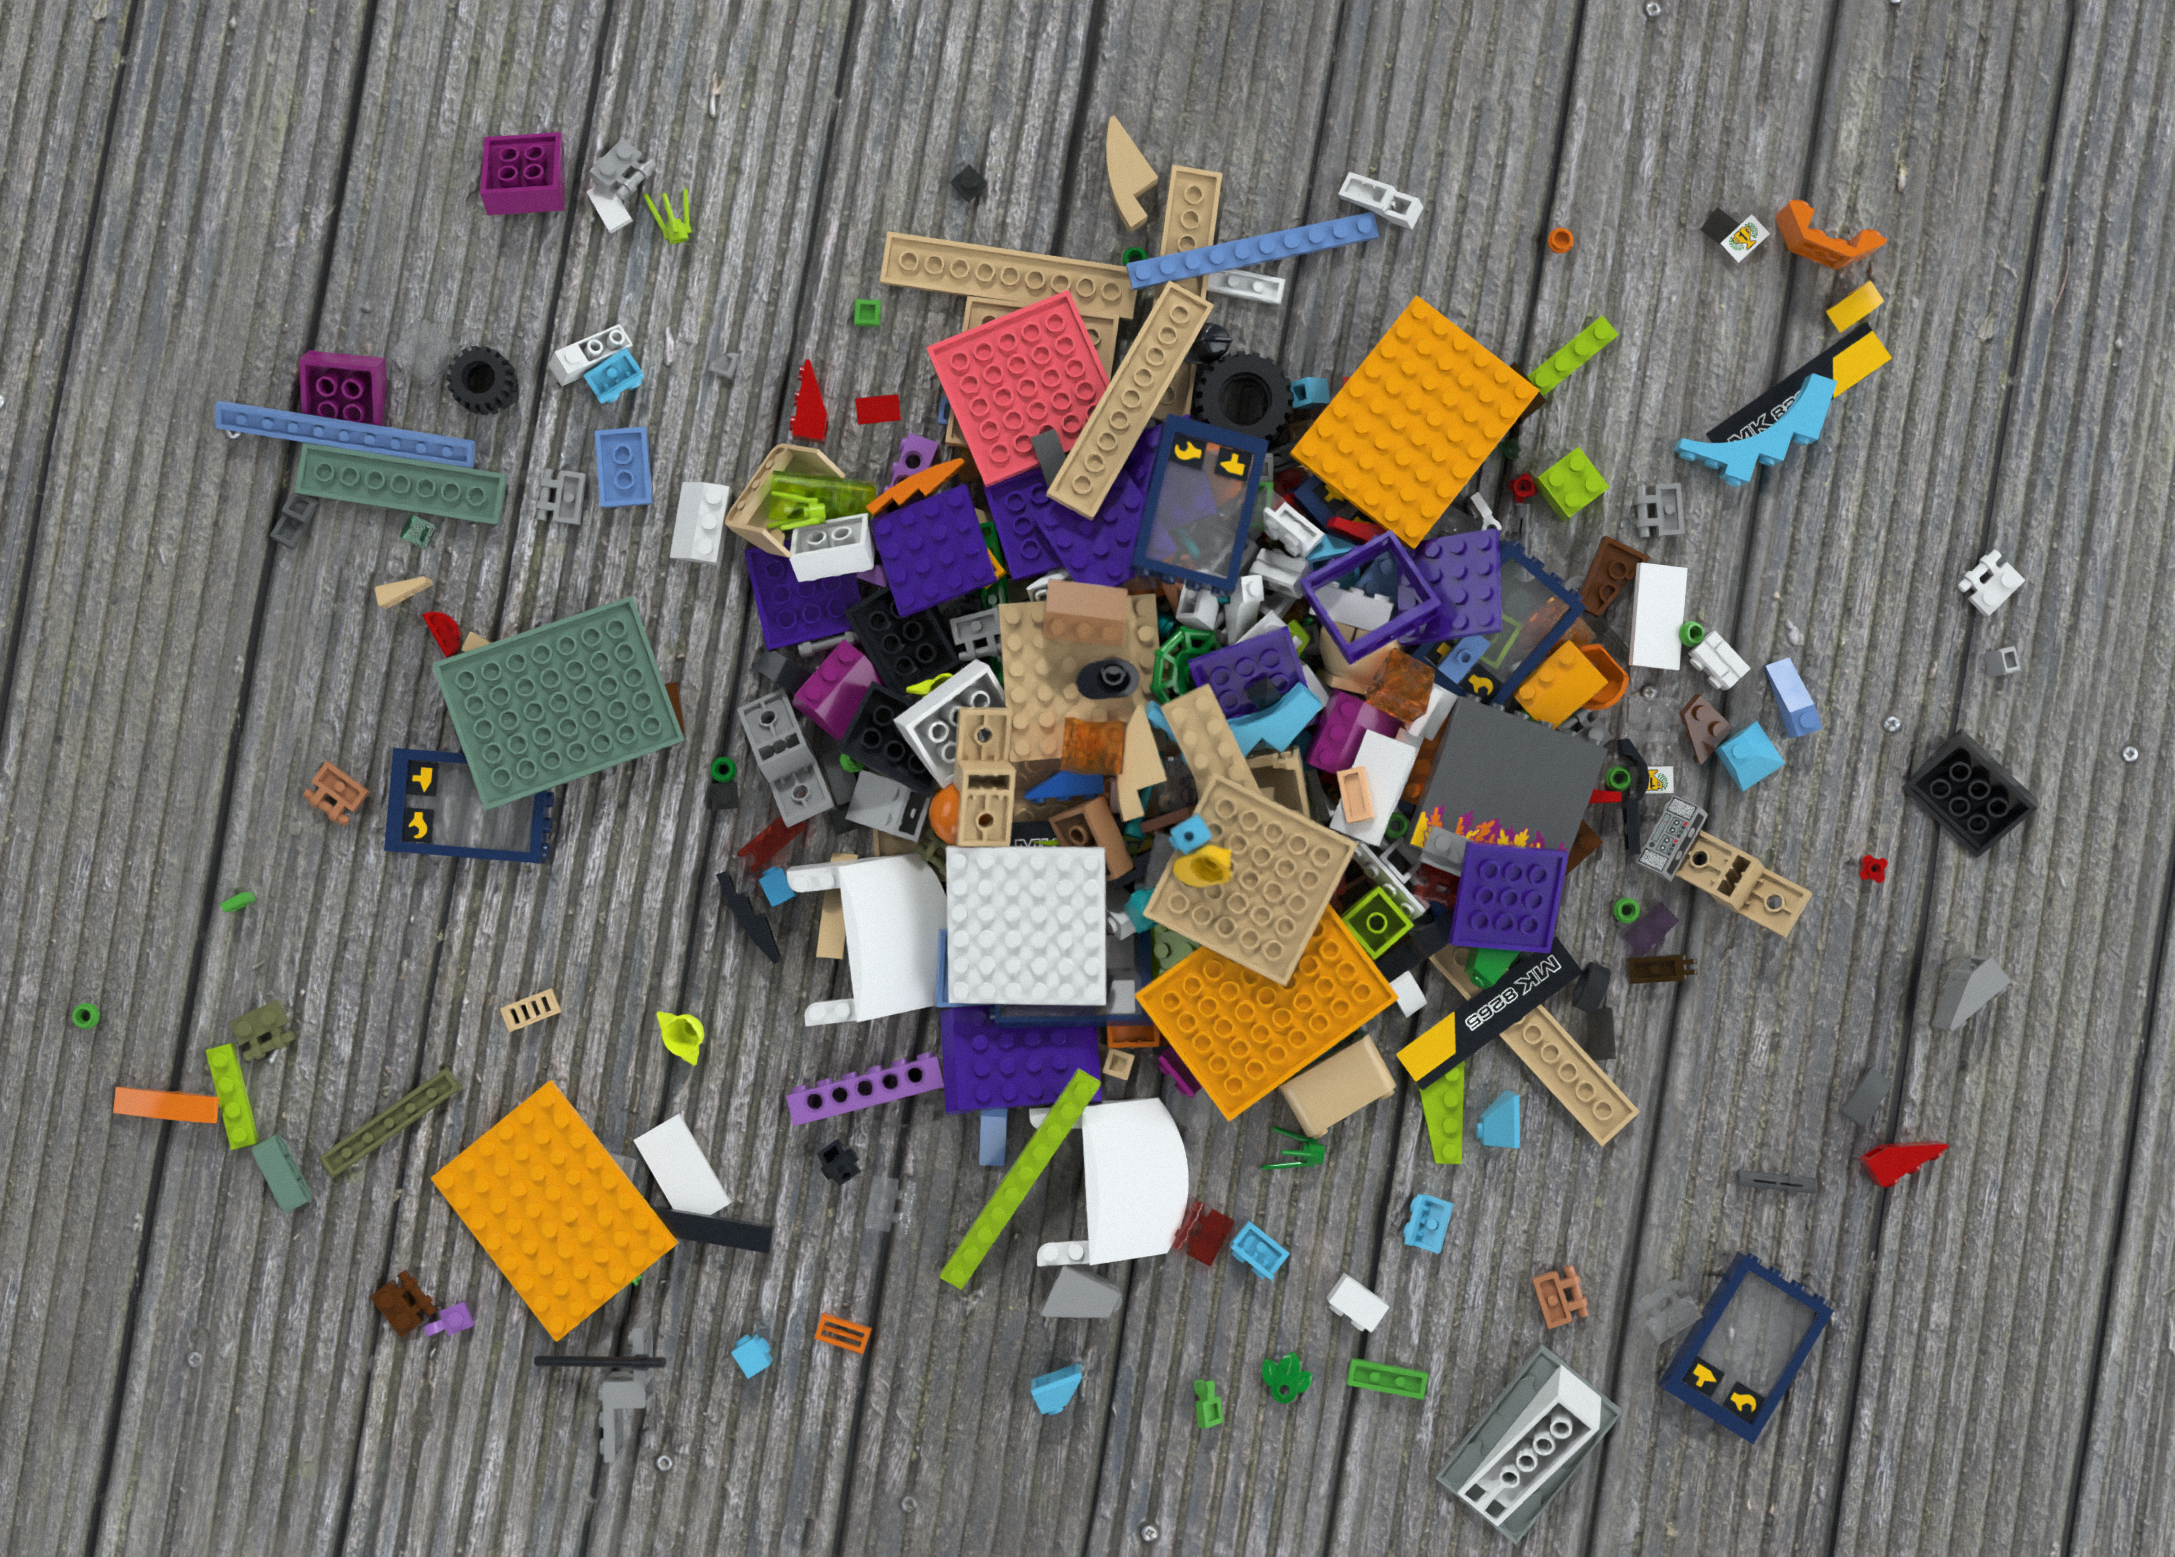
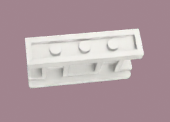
M1397 807L1395 810H1393V812H1398L1404 815ZM1396 821L1390 823L1391 829H1398L1399 825ZM1407 832L1402 837L1395 838L1391 844L1382 837L1379 848L1383 852L1378 857L1367 847L1370 843L1358 844L1351 858L1356 860L1364 869L1365 874L1372 878L1405 916L1412 921L1421 916L1430 907L1422 897L1430 887L1440 894L1459 877L1419 861V856L1421 857L1423 850L1404 843ZM1395 848L1412 865L1403 876L1386 858ZM1420 867L1430 876L1426 882L1416 873ZM1408 880L1418 889L1413 895L1403 886Z

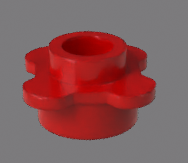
M1523 473L1517 480H1510L1507 484L1508 489L1512 490L1514 494V501L1517 503L1524 502V499L1529 496L1534 497L1538 492L1531 480V476L1527 473ZM1524 486L1525 490L1522 491L1520 487Z
M1865 855L1862 858L1863 863L1861 864L1859 876L1863 880L1873 879L1876 883L1883 882L1885 880L1884 870L1888 866L1887 860L1885 858L1875 859L1871 855Z

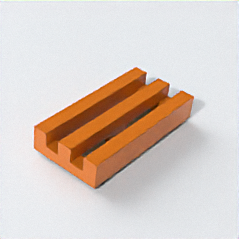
M823 1312L814 1339L863 1355L872 1328ZM828 1321L865 1334L861 1336L824 1323ZM822 1330L862 1342L861 1346L822 1334Z

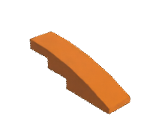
M958 458L914 474L885 491L868 504L866 508L875 518L892 502H895L902 508L920 492L927 499L966 466L965 461L962 458Z
M1153 1020L1152 1026H1107L1108 1048L1171 1045Z
M122 1086L115 1089L113 1113L178 1121L217 1123L219 1097L181 1091L170 1092Z

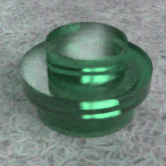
M1508 436L1504 437L1505 440L1500 442V445L1509 461L1513 458L1519 459L1520 457L1517 453L1522 450L1515 438L1509 440Z

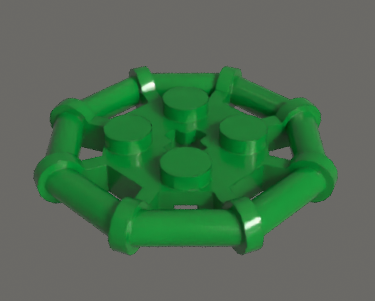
M1181 626L1176 629V633L1159 649H1155L1153 653L1155 660L1152 681L1149 684V690L1153 691L1161 705L1171 701L1164 690L1165 688L1173 692L1175 695L1174 699L1197 689L1193 676L1190 679L1188 677L1190 667L1187 660L1209 653L1210 648L1212 651L1222 649L1221 644L1216 638L1215 631L1189 629ZM1190 639L1202 640L1200 647H1192ZM1181 642L1182 648L1170 656L1169 653ZM1166 661L1169 663L1167 679L1162 681L1164 664Z

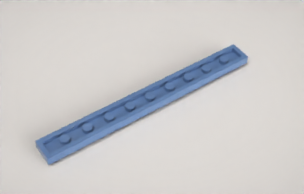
M1369 212L1126 264L1131 290L1134 291L1167 284L1169 280L1176 282L1374 240L1379 237L1374 213Z
M218 401L215 404L217 429L466 468L474 466L475 441L225 401Z

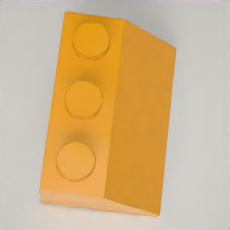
M1568 640L1529 674L1512 692V695L1537 722L1541 719L1554 724L1552 729L1555 730L1609 682L1578 647Z

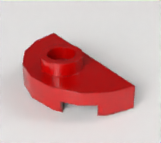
M430 611L421 614L445 657L454 656L461 645L462 638L458 623L451 616L442 612Z

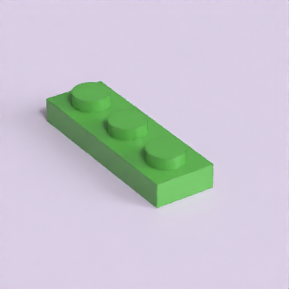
M1351 1357L1346 1384L1424 1400L1428 1373Z

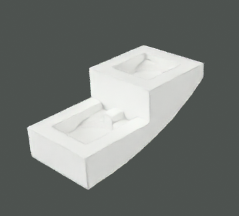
M599 184L586 191L610 233L633 221L621 199L616 196L614 187L607 191Z
M1406 971L1389 983L1399 996L1396 1002L1406 1018L1427 1004L1423 993L1409 971Z

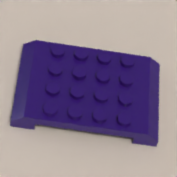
M1006 1004V1017L1095 1015V1005ZM990 1005L954 1007L940 1011L946 1115L972 1113V1111L1054 1105L1078 1068L1101 1081L1096 1027L996 1028L995 1020H990ZM1101 1086L1088 1104L1102 1103Z

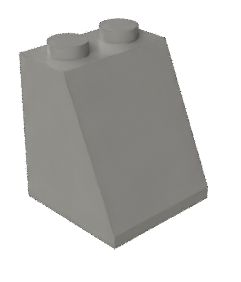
M1077 1264L1060 1265L1041 1305V1315L1044 1317L1109 1318L1112 1311L1116 1313L1121 1305L1123 1298H1121L1120 1285Z

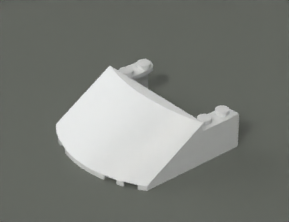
M914 852L792 866L787 870L788 885L796 892L840 888L854 998L810 1004L804 1015L806 1026L848 1021L861 1022L935 1006L939 929H947V896L937 874L928 862L921 858L922 855L920 853Z
M1159 1098L1103 1100L1102 1103L1088 1104L1071 1129L1083 1128L1089 1240L1043 1244L1037 1253L1038 1266L1089 1263L1090 1265L1168 1253L1178 1235L1185 1215L1188 1198L1187 1158L1174 1119ZM1044 1105L1042 1108L1039 1106L1029 1107L1030 1122L1033 1127L1038 1129L1053 1105Z

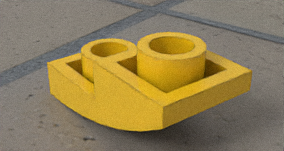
M1871 280L1862 284L1847 294V297L1825 310L1840 333L1884 302Z

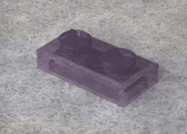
M1659 902L1622 938L1640 956H1644L1679 920L1662 902Z

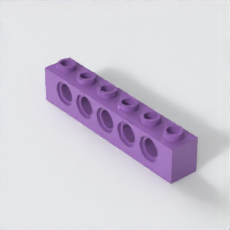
M909 432L908 438H903L898 452L902 453L899 462H894L891 468L890 476L893 479L890 487L885 486L883 493L908 477L933 467L940 449L939 443ZM912 457H917L921 460L919 467L915 469L907 467V461ZM921 492L918 493L903 507L919 502L923 494ZM892 502L875 518L888 514L890 508L897 504ZM872 533L874 550L876 554L879 553V550L874 534ZM883 564L874 565L873 569L864 572H856L858 573L857 578L860 581L879 588L889 585Z
M932 1052L917 1055V1060L907 1062V1059L904 1058L891 1062L892 1067L882 1069V1065L867 1068V1073L858 1076L857 1072L854 1071L841 1075L842 1080L832 1082L831 1078L817 1081V1086L807 1089L806 1084L791 1088L792 1093L786 1095L793 1126L944 1087V1074L939 1055L932 1056ZM919 1068L923 1073V1078L920 1081H913L909 1077L910 1069ZM888 1074L896 1076L898 1080L897 1086L894 1088L887 1087L884 1083V1077ZM860 1082H870L873 1087L872 1093L863 1094L859 1089ZM841 1087L847 1091L846 1100L839 1101L835 1098L834 1091L836 1088ZM818 1094L822 1098V1105L820 1107H813L809 1102L810 1095Z

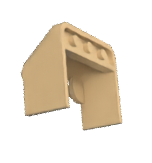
M785 443L778 444L767 455L724 519V523L733 532L763 551L789 558L792 553L783 546L785 534L779 530L780 527L769 529L766 525L768 523L785 521L798 502L772 496L771 492L776 491L802 496L805 491L820 490L825 485L828 476L843 479L845 474L819 449Z

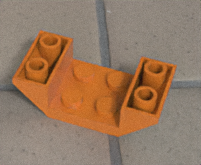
M1790 200L1775 216L1788 251L1834 270L1869 257L1886 244L1887 238L1882 237L1878 231L1872 229H1863L1848 242L1840 238L1832 239L1825 236V233L1819 229H1808L1815 209L1809 207V204L1802 200Z

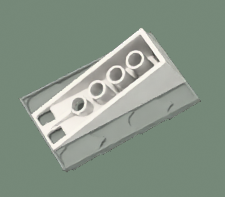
M1541 1344L1495 1399L1493 1405L1464 1437L1462 1443L1445 1461L1437 1472L1435 1479L1516 1545L1620 1417L1622 1409Z

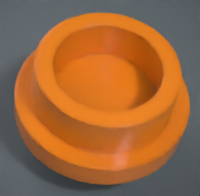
M1565 228L1554 229L1549 234L1547 240L1550 250L1557 254L1568 252L1574 242L1573 235Z

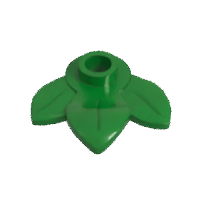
M1295 1352L1285 1355L1279 1364L1270 1359H1264L1262 1378L1271 1387V1395L1276 1402L1281 1404L1290 1403L1295 1399L1296 1394L1305 1392L1311 1385L1313 1374L1301 1371V1363ZM1282 1385L1288 1387L1289 1393L1287 1395L1280 1393Z

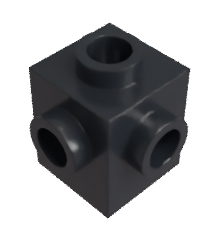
M839 1139L817 1153L822 1164L821 1171L828 1180L833 1179L839 1186L861 1172L857 1164L859 1160L858 1155L852 1147L847 1149Z

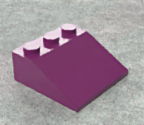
M561 132L484 138L480 195L487 215L564 211L565 178Z
M309 350L299 359L302 414L382 426L387 384L386 358Z
M843 639L795 694L792 705L840 742L871 682L874 681L886 688L887 686L873 664L861 652Z
M1333 688L1319 720L1320 722L1314 731L1302 760L1335 775L1339 771L1352 769L1367 729L1395 740L1404 717Z

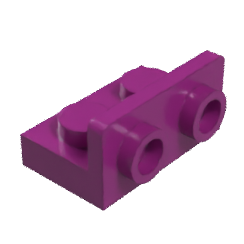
M1172 1045L1157 1056L1160 1060L1157 1066L1166 1076L1171 1074L1177 1082L1174 1086L1183 1097L1188 1094L1192 1099L1203 1088Z

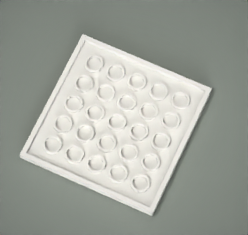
M946 847L949 1003L1106 1005L1105 847Z

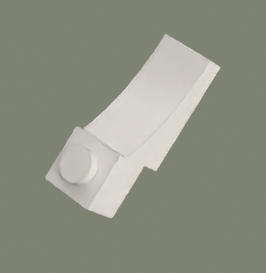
M1352 172L1348 173L1338 193L1341 199L1366 208L1386 218L1390 223L1411 230L1423 209L1419 198L1398 192L1394 186Z
M1262 574L1238 577L1235 592L1230 595L1231 604H1224L1228 646L1235 644L1256 625L1259 605L1261 601H1264Z

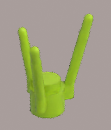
M683 189L684 223H682L681 219L674 218L667 194H662L669 221L666 222L667 227L648 194L644 193L643 197L662 230L664 239L669 240V244H679L689 240L688 234L692 233L689 222L688 189Z
M776 491L771 492L772 496L806 503L808 506L803 507V518L768 523L766 525L767 528L780 527V530L784 531L809 525L826 524L825 504L818 503V498H806Z

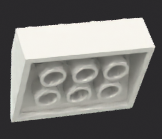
M976 659L893 720L907 743L943 789L951 784L954 779L959 707L1006 708L1004 690L989 665ZM982 728L977 734V739L980 741L988 739L990 729Z

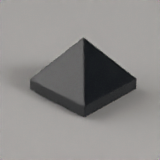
M1268 676L1245 689L1259 711L1282 698Z

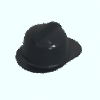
M1205 323L1184 361L1193 364H1212L1216 360L1220 361L1224 355L1229 354L1233 338L1229 336L1227 330L1221 325Z
M1108 657L1102 661H1095L1084 666L1077 675L1076 685L1082 696L1088 699L1121 698L1135 692L1139 686L1140 676L1137 668L1132 663L1119 657Z

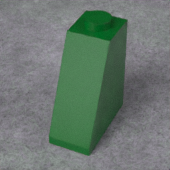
M1470 947L1465 973L1470 977V981L1475 986L1482 989L1489 988L1498 981L1520 951Z

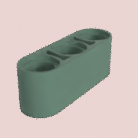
M275 1134L252 1147L253 1155L279 1206L284 1212L288 1213L312 1200L309 1187L285 1141L279 1134Z

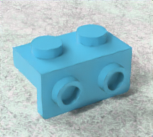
M624 347L582 373L601 404L604 402L608 404L614 402L621 396L620 392L627 388L629 390L635 389L642 384L641 380L644 378L642 370L627 347Z
M1418 1194L1417 1198L1415 1197L1411 1203L1410 1212H1412L1410 1223L1408 1222L1404 1228V1244L1414 1245L1437 1254L1441 1253L1454 1203L1428 1194Z
M1250 1220L1246 1222L1230 1243V1247L1233 1249L1231 1254L1241 1263H1244L1246 1260L1254 1267L1251 1270L1263 1280L1267 1277L1272 1281L1275 1277L1274 1273L1290 1254Z

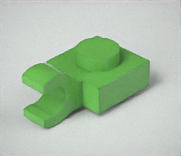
M1203 1379L1194 1381V1390L1200 1397V1400L1195 1402L1198 1428L1206 1429L1223 1423L1221 1398L1214 1394V1381L1204 1382Z

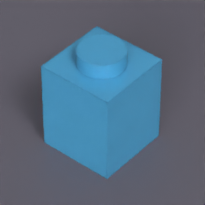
M777 866L762 872L764 877L759 879L772 907H776L798 896V893L788 885L786 869H778Z

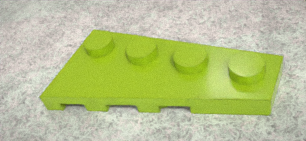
M1462 1061L1423 1091L1418 1086L1435 1163L1462 1164L1465 1061Z

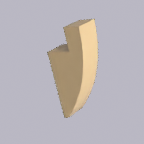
M1113 115L1109 120L1106 142L1107 176L1114 204L1121 220L1131 234L1147 223L1148 217L1136 199L1158 184V176L1118 119Z
M1143 704L1135 707L1118 751L1116 794L1122 822L1144 816L1137 793L1138 789L1167 780Z
M832 852L831 862L858 859V855ZM840 888L827 889L824 895L816 956L844 959L847 938Z

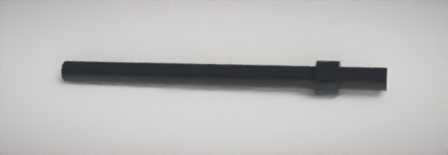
M636 1354L634 1357L536 1356L534 1364L535 1366L620 1367L646 1371L649 1368H664L666 1366V1358L650 1357L648 1354Z

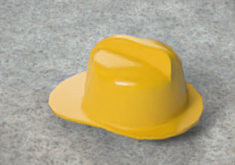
M1210 844L1203 845L1195 854L1178 858L1173 864V871L1179 880L1195 887L1228 883L1232 874L1229 869L1231 851L1228 848L1221 849Z

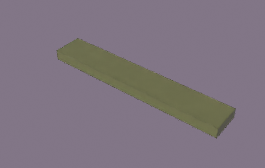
M446 1067L318 1158L331 1177L334 1178L461 1090L462 1086L449 1067Z

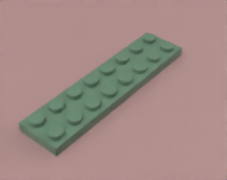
M303 442L294 493L500 526L508 475Z

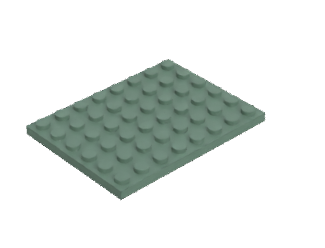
M632 596L432 663L485 811L685 742Z

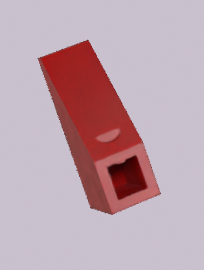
M806 359L805 365L800 366L798 381L802 382L800 391L795 392L794 406H797L796 415L791 416L789 431H793L792 435L795 439L825 444L830 419L813 365L809 359Z
M1940 1141L1880 1144L1860 1156L1859 1160L1875 1185L1889 1188L1896 1185L1900 1181L1899 1178L1906 1173L1913 1174L1920 1170L1921 1164L1940 1158L1944 1154L1942 1151L1949 1148V1146Z

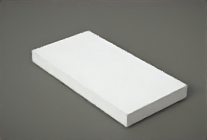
M1637 563L1629 654L1630 666L1679 670L1682 643L1679 637V630L1684 618L1687 568Z
M1367 729L1352 768L1365 767L1375 818L1348 824L1341 796L1329 827L1379 847L1417 748Z
M680 1113L634 1140L673 1209L711 1215L731 1203Z

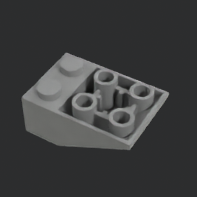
M861 770L845 819L920 842L929 814L931 800L935 793L932 792L930 798H927L890 778Z
M1971 955L1952 971L1931 1025L1933 1028L1947 1031L1960 1030L1967 1024L1966 1019L1972 1014L1976 1015L1987 1007L1986 1002L1992 997L1996 998L2002 995L2007 990L2005 986L2011 980L1992 957Z

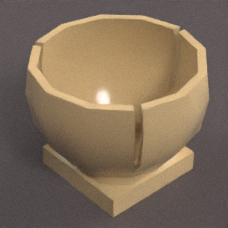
M1333 621L1347 644L1371 632ZM1322 624L1319 649L1325 667L1324 669L1318 668L1316 675L1322 682L1331 687L1379 698L1381 688L1376 684L1380 678L1393 669L1401 653L1402 646L1399 644V638L1349 665Z

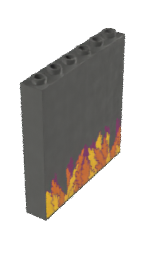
M1467 693L1465 697L1458 696L1404 843L1423 850L1431 827L1435 825L1475 842L1557 849L1570 853L1608 749L1601 747L1602 741L1587 736L1585 741L1576 738L1578 733L1563 728L1562 732L1552 729L1554 724L1539 719L1538 723L1528 720L1530 715L1515 710L1513 715L1504 712L1506 707L1491 702L1489 706L1481 704L1482 698Z

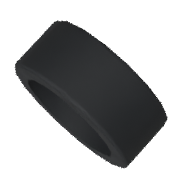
M1589 962L1583 969V973L1580 975L1575 986L1572 1006L1593 1014L1601 1004L1607 991L1611 977L1610 969L1597 963Z

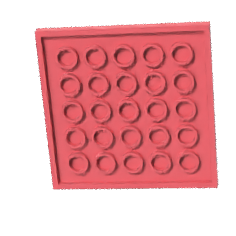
M1069 290L926 347L986 488L1040 466L1031 442V437L1056 429L1064 454L1068 455L1110 384Z

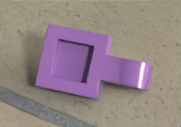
M466 1300L439 1312L441 1319L428 1323L424 1326L427 1337L446 1329L448 1336L474 1326L475 1323Z

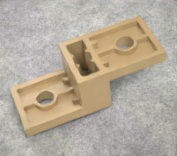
M959 707L953 779V784L960 792L956 844L958 846H1010L1016 769L1009 763L1013 711L1011 708ZM982 728L990 729L989 738L984 741L978 740V732ZM982 814H991L989 824L979 825L978 820Z
M1702 830L1698 832L1675 874L1678 878L1711 894L1717 903L1785 939L1812 896L1811 891L1764 868L1759 859ZM1706 854L1708 859L1705 864L1698 866L1694 863L1697 855ZM1773 897L1782 899V904L1777 909H1770L1768 907V903Z

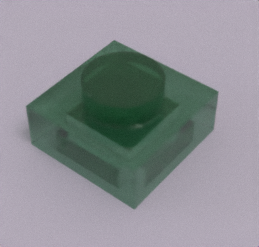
M410 514L399 537L425 549L436 526Z

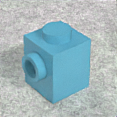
M1306 377L1291 382L1290 389L1294 393L1293 409L1312 410L1330 404L1327 378Z
M1196 813L1173 827L1170 831L1172 836L1169 837L1176 851L1181 849L1185 855L1211 839L1212 834L1199 813Z
M757 1333L752 1337L746 1334L735 1342L736 1347L731 1352L748 1379L769 1366L773 1361L769 1354L770 1347L763 1337L759 1338Z

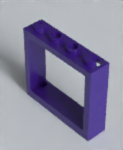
M1392 530L1381 536L1375 535L1370 542L1363 546L1357 545L1349 550L1348 554L1341 558L1331 559L1326 563L1325 567L1317 571H1310L1308 576L1300 580L1302 594L1349 665L1441 615L1440 601ZM1389 551L1423 603L1347 644L1314 592Z

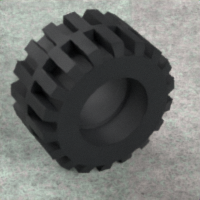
M471 346V351H468L466 348L461 351L463 354L461 357L455 355L453 358L456 361L455 364H449L448 366L451 374H446V380L450 382L447 386L449 391L453 393L452 397L463 407L476 414L478 412L482 415H488V412L496 414L499 413L498 408L506 409L508 406L505 403L508 400L511 402L514 400L515 397L512 396V392H517L518 389L515 385V382H518V378L514 374L515 369L509 361L498 351L491 350L487 346H482L481 349L478 346ZM482 368H492L495 374L492 387L481 394L473 393L470 387L473 374Z

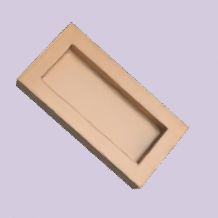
M1360 766L1337 772L1346 822L1352 824L1374 819L1365 767Z

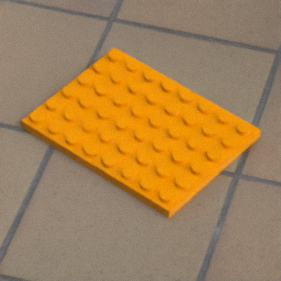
M1416 295L1289 455L1387 532L1392 530L1397 539L1413 551L1540 390Z
M1329 902L1286 986L1201 945L1134 994L1228 1121L1235 1118L1399 999L1397 993Z
M553 1080L548 1081L431 1177V1180L555 1342L562 1339L678 1244L675 1237Z

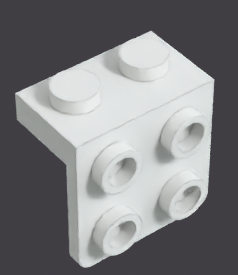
M1286 502L1276 512L1269 507L1263 510L1266 534L1275 541L1279 539L1285 544V549L1295 557L1298 555L1306 558L1324 538L1322 531Z

